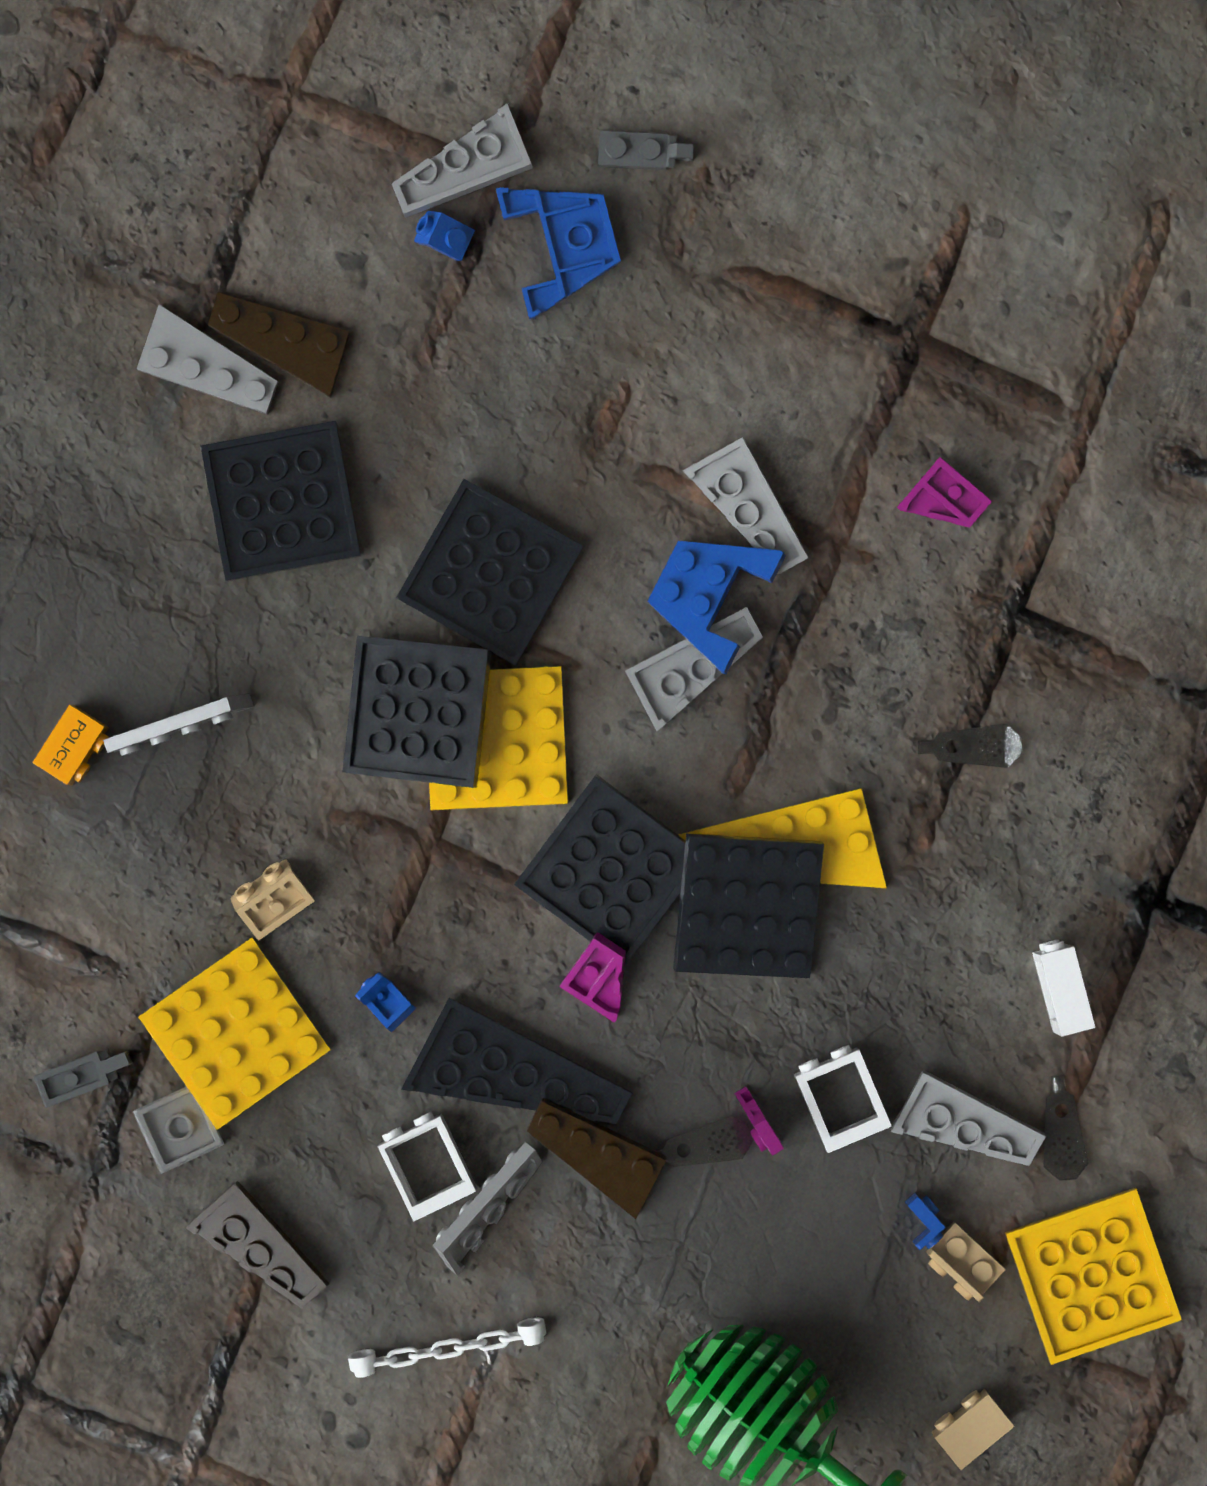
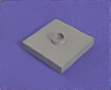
M187 1086L132 1111L160 1174L225 1145L219 1131L212 1124Z

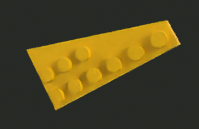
M861 788L678 834L685 841L686 834L821 841L824 843L820 884L887 888Z

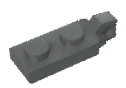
M600 131L598 167L666 171V168H675V161L692 162L694 145L676 143L677 136H668V134Z
M107 1049L91 1053L33 1077L44 1106L48 1108L112 1083L111 1081L118 1079L116 1070L133 1062L128 1051L110 1057Z

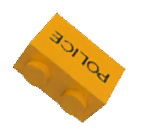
M69 704L32 763L66 785H73L75 781L80 783L90 769L87 761L93 752L99 754L105 746L103 740L109 738L105 734L109 727L75 705Z

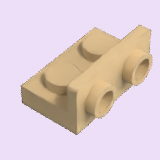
M287 859L268 866L259 878L252 883L248 882L241 885L230 898L235 911L258 941L315 901L311 893L295 874Z
M953 1221L942 1233L944 1235L942 1239L926 1251L932 1258L928 1264L940 1276L944 1277L948 1273L956 1280L957 1283L953 1287L966 1300L969 1301L974 1297L980 1303L984 1298L983 1294L1006 1269Z

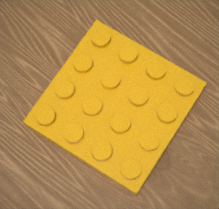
M561 666L490 670L477 788L429 783L430 810L568 804Z
M250 938L138 1016L217 1130L330 1051L326 1042L253 938Z
M1136 1188L1005 1232L1051 1365L1182 1320Z

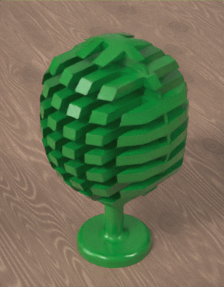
M728 1325L711 1339L702 1353L700 1352L701 1346L714 1329L688 1343L675 1360L667 1387L671 1383L676 1382L684 1370L687 1373L666 1401L669 1415L673 1417L683 1406H686L675 1425V1429L681 1439L698 1425L687 1446L694 1456L703 1451L707 1444L715 1438L702 1461V1464L710 1470L716 1467L729 1454L736 1443L740 1441L727 1459L719 1475L730 1481L761 1448L739 1482L741 1486L755 1485L783 1452L785 1455L763 1486H781L801 1461L807 1464L793 1485L819 1472L835 1486H869L830 1455L833 1450L838 1427L829 1434L821 1446L817 1441L838 1412L834 1396L821 1407L807 1427L804 1426L829 1389L830 1385L825 1376L819 1377L793 1406L816 1371V1363L809 1357L782 1385L802 1354V1349L796 1344L790 1345L774 1361L785 1342V1337L774 1333L755 1351L766 1330L753 1326L735 1342L729 1351V1347L742 1331L744 1325ZM894 1470L881 1486H901L908 1475L902 1470Z

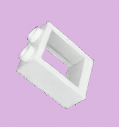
M1059 939L1039 944L1040 950L1032 952L1053 1032L1060 1036H1066L1095 1028L1074 946L1064 944V941H1059Z
M849 1045L830 1052L832 1058L819 1063L818 1058L799 1065L800 1072L794 1074L827 1153L892 1127L858 1048L851 1050ZM855 1062L876 1114L829 1134L807 1081Z
M429 1112L413 1120L415 1127L404 1132L401 1127L393 1129L382 1135L384 1141L378 1145L379 1151L413 1222L477 1190V1186L442 1114L434 1117L433 1113ZM437 1127L462 1180L417 1201L392 1148Z

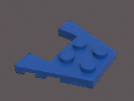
M501 187L496 189L504 221L536 212L539 213L555 273V280L521 288L529 320L535 319L621 263L604 194L543 192L531 189L514 190Z
M678 541L648 599V603L703 656L715 665L721 673L726 675L740 647L737 643L709 630L739 570L746 571L773 583L786 555L780 550Z

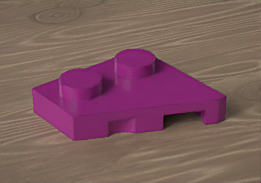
M939 457L897 508L900 511L970 528L991 504L992 500L942 457Z
M597 932L564 977L559 987L615 1023L621 1009L626 951Z
M745 1086L734 1094L754 1126L750 1133L761 1152L768 1149L773 1156L783 1150L784 1147L747 1087Z

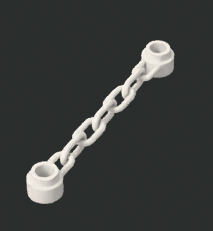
M528 1318L517 1324L518 1331L507 1333L504 1330L484 1332L477 1339L462 1341L458 1338L435 1342L432 1347L419 1350L414 1347L394 1349L388 1352L387 1356L376 1357L373 1349H363L349 1354L348 1361L350 1370L355 1373L356 1377H367L375 1373V1367L389 1365L393 1368L416 1364L422 1358L432 1356L437 1359L460 1356L464 1350L475 1348L483 1351L506 1347L509 1342L524 1340V1344L527 1346L537 1345L544 1342V1336L547 1332L543 1318ZM501 1335L499 1341L502 1343L485 1346L488 1342L485 1339L486 1337ZM456 1343L454 1345L455 1352L441 1354L442 1348L439 1346ZM410 1352L409 1358L412 1360L395 1363L397 1361L396 1354Z

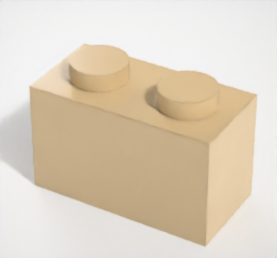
M983 1389L980 1393L977 1390L971 1392L961 1401L963 1407L953 1415L950 1412L944 1414L934 1424L936 1427L932 1431L934 1438L960 1470L964 1469L1015 1427L986 1389Z

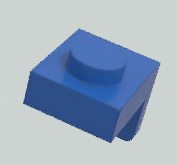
M427 211L417 224V234L414 242L429 246L456 261H462L475 230L442 212Z
M381 972L368 978L362 984L361 990L355 995L390 1032H393L416 1009L400 989Z
M914 1193L905 1203L927 1228L913 1240V1243L919 1250L924 1246L930 1249L942 1239L944 1235L941 1231L946 1227L935 1216L940 1210L926 1195L920 1199Z

